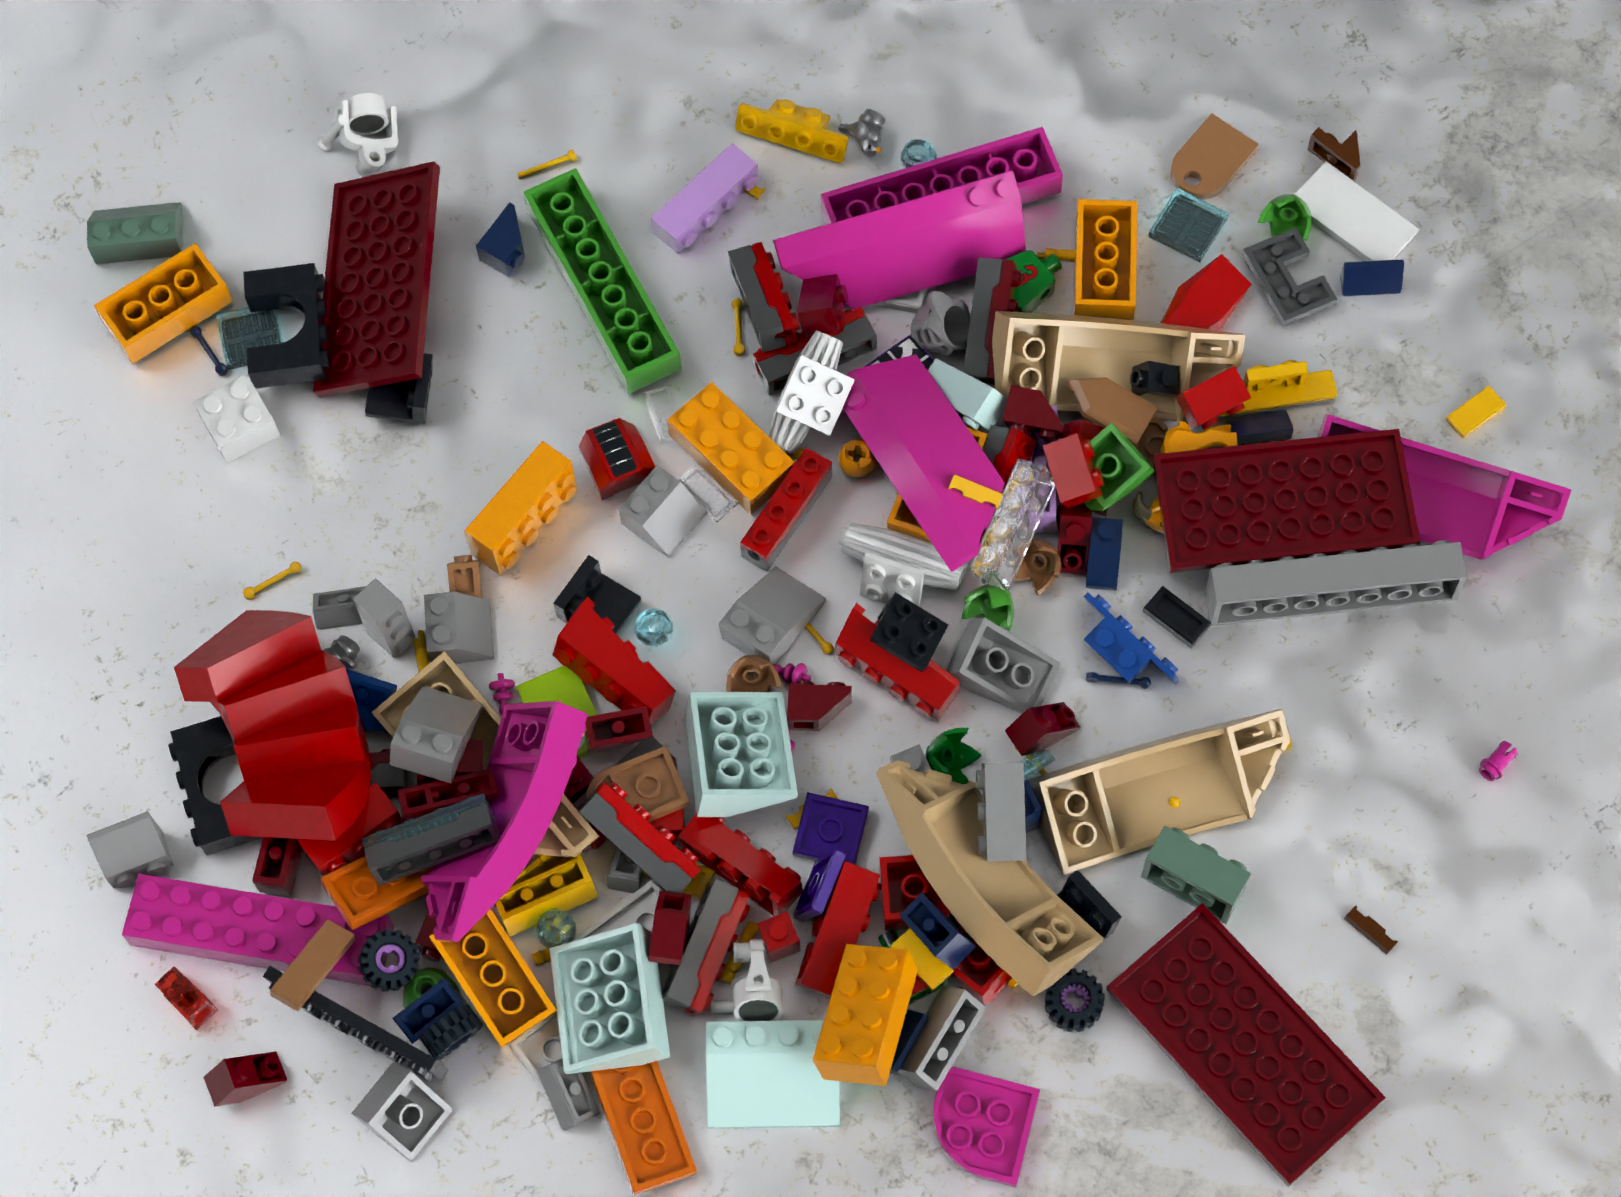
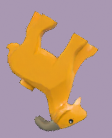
M1178 421V426L1166 432L1160 454L1210 449L1212 447L1238 446L1236 432H1231L1230 424L1209 427L1200 433L1190 431V427L1186 422ZM1138 491L1132 503V510L1135 516L1151 529L1164 534L1159 498L1157 497L1149 507H1146L1143 502V493Z

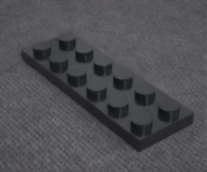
M270 965L263 975L271 983L268 989H271L283 975V972ZM316 991L312 993L301 1007L305 1012L319 1020L325 1015L323 1020L348 1035L350 1030L353 1031L351 1036L374 1051L377 1046H380L379 1051L386 1055L388 1059L402 1066L405 1061L408 1062L407 1067L429 1082H431L433 1077L443 1081L449 1071L434 1057Z

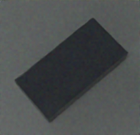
M1164 586L1159 589L1143 608V612L1191 649L1212 624Z

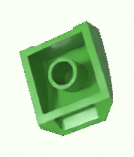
M1112 422L1090 441L1095 457H1092L1091 460L1094 469H1099L1104 486L1100 487L1103 496L1087 501L1085 505L1090 510L1104 511L1155 473L1151 464Z

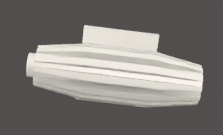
M817 330L795 361L773 415L768 437L786 454L788 452L795 454L811 428L831 435L855 379L836 371L843 342Z
M851 523L848 528H842L838 539V544L842 545L841 550L843 553L863 563L860 595L885 604L896 592L920 607L923 585L958 591L967 571L968 562L951 572L931 542L889 528Z

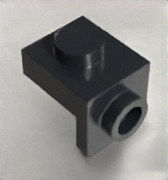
M1153 361L1133 366L1130 377L1132 393L1138 396L1153 394L1170 398L1179 395V366Z

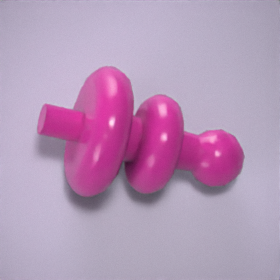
M789 663L784 668L779 664L774 665L778 675H782V679L786 683L796 684L798 681L811 680V676L807 675V667L803 663L797 664L796 667Z
M498 673V680L490 682L489 689L498 690V693L493 695V699L500 701L499 713L503 715L505 705L508 704V700L513 698L512 692H508L507 689L513 688L515 682L511 679H504V674Z

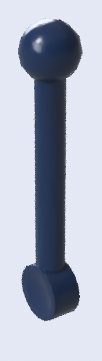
M193 326L190 333L193 337H197L214 363L216 373L219 376L226 375L228 372L226 365L220 363L202 336V329L199 326Z
M1095 672L1086 673V681L1088 682L1103 681L1129 684L1123 677L1098 675ZM1142 677L1141 679H1134L1130 684L1140 685L1141 688L1147 689L1151 686V680L1148 677Z

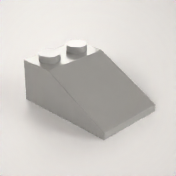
M775 567L744 593L719 622L721 637L746 655L761 656L774 666L780 661L804 630L807 623L810 622L821 608L826 598L780 568Z
M983 617L968 622L946 671L958 679L960 686L966 690L1023 714L1028 708L1042 705L1060 666V662Z
M422 686L403 715L390 744V765L452 783L483 704Z

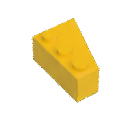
M580 853L576 857L538 855V859L525 870H522L510 889L495 903L509 937L598 898L593 881Z

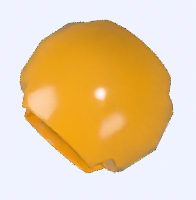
M857 439L850 440L842 446L838 455V463L846 475L858 478L866 476L873 470L876 458L865 441ZM855 455L861 456L859 462L853 461Z

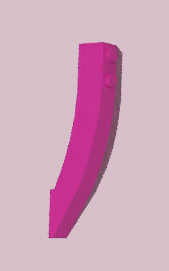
M1013 170L773 240L780 267L787 273L795 275L802 280L838 274L840 284L845 285L848 294V302L844 303V305L852 310L975 275L978 257L1005 260L1026 251L1021 197Z
M917 355L853 369L846 374V376L855 379L843 405V409L950 571L953 572L978 555L982 545L979 540L983 530L988 529L995 511V507L991 503L983 502L981 504L962 496V492L957 489L951 488L949 490L948 487L953 475H958L999 493H1002L1005 483Z
M1325 414L1317 437L1380 430ZM1401 437L1421 541L1431 544L1441 540H1448L1450 543L1461 542L1463 554L1483 560L1493 553L1562 519L1572 489Z
M558 701L505 705L487 769L492 768L499 791V797L487 803L491 816H494L497 821L500 839L492 845L437 864L428 875H421L422 884L428 886L429 894L426 896L429 915L436 919L437 926L433 929L436 940L458 942L510 889L531 859L558 809L572 769L576 765L579 743L586 730L587 713Z

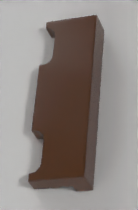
M1356 905L1344 918L1386 955L1398 943L1397 940L1394 941L1387 936L1386 930L1370 916L1365 917L1357 910Z

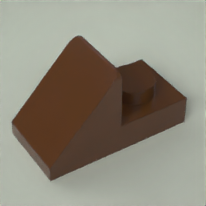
M1318 127L1311 134L1307 150L1324 163L1327 161L1355 182L1360 168L1357 131L1355 130L1340 144L1335 136L1324 132Z

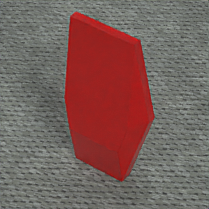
M1221 254L1177 288L1161 323L1219 330L1224 326L1252 284Z

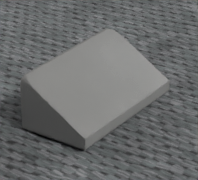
M366 586L313 594V616L316 628L321 630L363 624L353 598Z
M563 1058L537 1070V1074L563 1130H567L600 1114L582 1072L564 1073Z

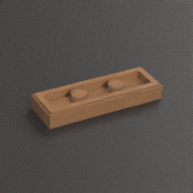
M327 919L270 989V996L298 1012L353 944L355 934Z

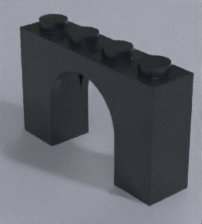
M314 263L243 272L244 297L251 313L276 309H292L305 316L303 327L292 339L280 344L247 348L248 375L255 389L326 380L325 368L330 367L328 350H324V342H328V331L326 324L322 322V317L327 316L325 299H321V292L325 291L323 274H318Z
M219 716L170 731L173 743L168 744L172 760L179 763L180 771L176 772V778L180 789L186 790L188 799L183 800V805L188 819L193 817L195 828L190 829L195 847L200 846L207 856L263 838L230 835L221 805L209 801L204 796L203 783L209 769L219 760L236 754L233 747L234 742L222 717Z

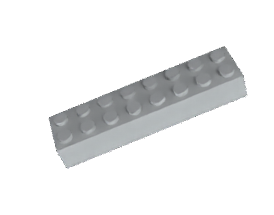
M1441 540L1426 546L1409 544L1397 549L1378 547L1368 552L1348 550L1341 552L1339 555L1330 556L1318 553L1301 559L1288 556L1272 562L1252 560L1246 564L1234 566L1232 563H1222L1215 566V568H1211L1205 596L1209 620L1212 623L1211 626L1456 601L1466 581L1467 572L1461 542L1450 543L1448 540Z

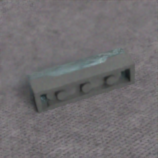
M483 793L478 796L469 797L451 806L439 808L421 817L409 819L386 830L377 831L372 835L362 838L368 869L379 886L497 843L500 839V833L494 810Z

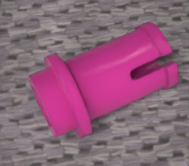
M1502 741L1488 759H1483L1480 762L1479 772L1485 779L1494 781L1503 776L1502 771L1518 755L1515 747L1510 752H1506L1512 744Z

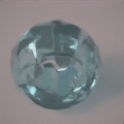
M914 139L905 144L900 159L903 168H908L937 159V153L929 141ZM916 156H922L921 159H916Z
M658 608L646 609L636 619L634 632L637 639L644 645L659 647L670 639L673 633V622L671 617L663 610ZM657 623L659 627H656L654 632H650L649 628H652L653 624Z
M552 909L539 917L536 924V936L547 949L573 942L576 936V923L566 911Z

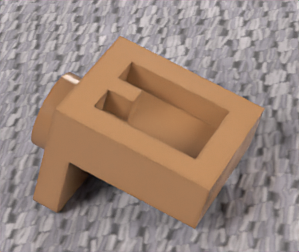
M472 555L455 556L454 562L447 564L450 592H459L482 598L479 570L480 560H473Z

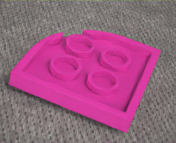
M952 1066L937 1090L934 1101V1126L943 1150L957 1166L967 1173L1016 1188L1040 1089Z

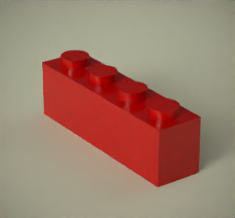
M587 597L559 633L552 656L619 709L626 710L647 706L650 724L652 725L670 710L676 690L649 661L643 663L638 658L636 647L629 640L623 642L612 630L615 625L607 616L602 619L593 610L595 607L594 602Z
M856 603L835 643L837 659L849 668L854 666L862 671L863 676L869 682L875 685L880 683L888 688L889 693L897 700L902 702L906 700L914 705L915 710L923 717H932L939 721L959 694L960 681L933 660H930L927 668L920 672L871 642L870 637L880 620L878 619L875 623L871 622L862 615L865 609Z
M696 813L677 836L679 847L683 849L686 846L699 858V862L707 868L714 870L715 874L731 886L738 888L739 891L742 890L750 894L749 899L774 917L787 912L803 891L799 874L790 867L783 869L775 863L776 858L764 848L756 849L750 844L751 840L746 834L738 829L732 831L725 825L726 821L722 817H697Z
M846 861L843 862L826 903L825 910L815 918L812 936L816 937L814 943L809 942L806 946L795 985L831 998L846 944L858 945L856 943L860 932L864 933L869 925L871 914L867 912L871 901L876 902L882 887L878 883L880 874Z

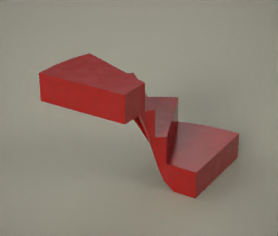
M246 610L174 667L184 701L210 702L220 713L234 742L233 747L244 781L220 801L230 835L336 841L354 824L365 807L371 781L369 746L346 668L337 657L321 650L311 616L295 612Z

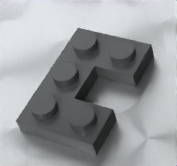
M1297 227L1244 248L1242 253L1282 326L1327 309L1337 303V297L1324 275L1297 286L1288 271L1287 265L1309 257L1310 253Z

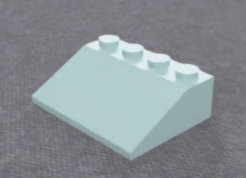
M783 692L689 693L685 710V723L697 817H731L797 798L798 791Z
M635 923L549 948L564 1073L573 1074L639 1066L670 1057L658 962L648 961L652 932L642 925Z
M824 1020L706 1022L708 1129L840 1127V1081L824 1080L812 1060Z

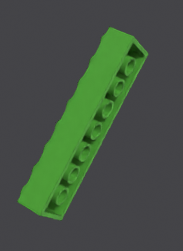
M574 168L524 191L526 209L628 395L682 370L680 353L577 169Z

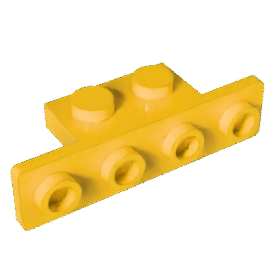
M776 99L768 111L741 103L738 107L735 124L736 131L837 163H843L845 160L849 140L846 135L827 130L830 123V115L824 114L815 108L795 105L790 100Z
M1288 360L1280 365L1269 367L1266 365H1256L1246 370L1243 380L1251 399L1243 402L1245 409L1235 414L1334 400L1337 398V390L1331 370L1308 373L1306 361ZM1224 412L1219 416H1228V414Z

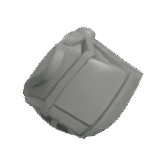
M940 291L930 292L928 300L912 320V338L915 339L922 349L942 354L943 356H948L953 350L957 349L966 351L971 317L967 304L963 300L951 299Z

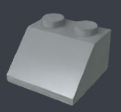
M658 465L618 509L623 526L668 558L707 514V511L683 483Z
M459 592L424 595L427 653L431 662L444 651L455 663L494 659L489 600Z
M148 811L87 835L105 879L113 888H124L134 884L138 873L155 876L163 873L167 867L174 865L163 832Z
M393 1061L351 1114L406 1159L412 1161L452 1112L453 1108L412 1071Z

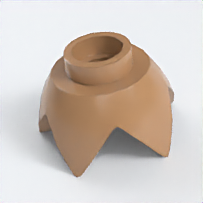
M1032 539L1021 542L1011 549L1016 558L1010 570L1009 580H1029L1036 594L1040 595L1052 585L1056 578H1059L1061 558L1058 551L1050 543ZM1037 556L1042 557L1043 560H1044V563L1041 562V561L1038 559Z
M758 655L740 657L731 665L726 674L727 692H770L771 686L782 687L774 666L768 660Z

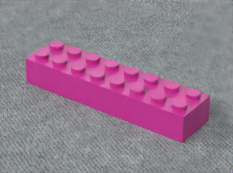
M1040 127L820 194L821 213L825 223L829 224L1012 170L1021 197V204L1023 205L1061 193L1063 173L1044 128Z
M138 873L122 936L131 946L268 969L270 965L279 971L285 972L322 925L329 919L355 934V941L324 979L372 986L369 981L366 983L363 980L364 975L359 972L360 962H358V957L361 949L374 933L378 931L384 932L385 929H391L394 932L395 926L389 915H382L351 930L335 906ZM382 954L381 963L385 967L388 955Z

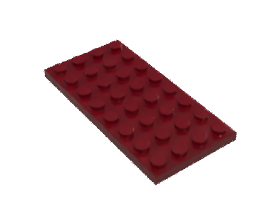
M434 161L334 184L325 270V291L323 292L327 316L322 317V322L326 324L328 331V342H324V350H328L330 367L325 368L326 380L314 381L313 393L319 398L422 378L440 166Z
M1399 429L1153 454L1152 460L1170 573L1211 569L1222 563H1232L1234 566L1243 565L1252 560L1272 562L1288 556L1301 559L1318 553L1330 556L1339 555L1341 552L1348 550L1368 552L1378 547L1397 549L1409 544L1420 545Z
M1203 903L1106 987V990L1288 1187L1386 1098Z

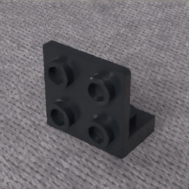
M424 353L422 378L368 388L365 415L367 417L425 424L433 372V354Z
M588 555L553 604L557 618L567 623L584 599L589 597L595 604L593 610L602 619L607 616L615 625L612 630L618 635L641 603V597L602 574L599 561Z
M895 592L877 617L880 621L870 637V641L920 672H923L927 668L948 624Z
M1078 870L1067 878L1062 891L1057 894L1061 900L1104 938L1103 941L1113 934L1122 918Z

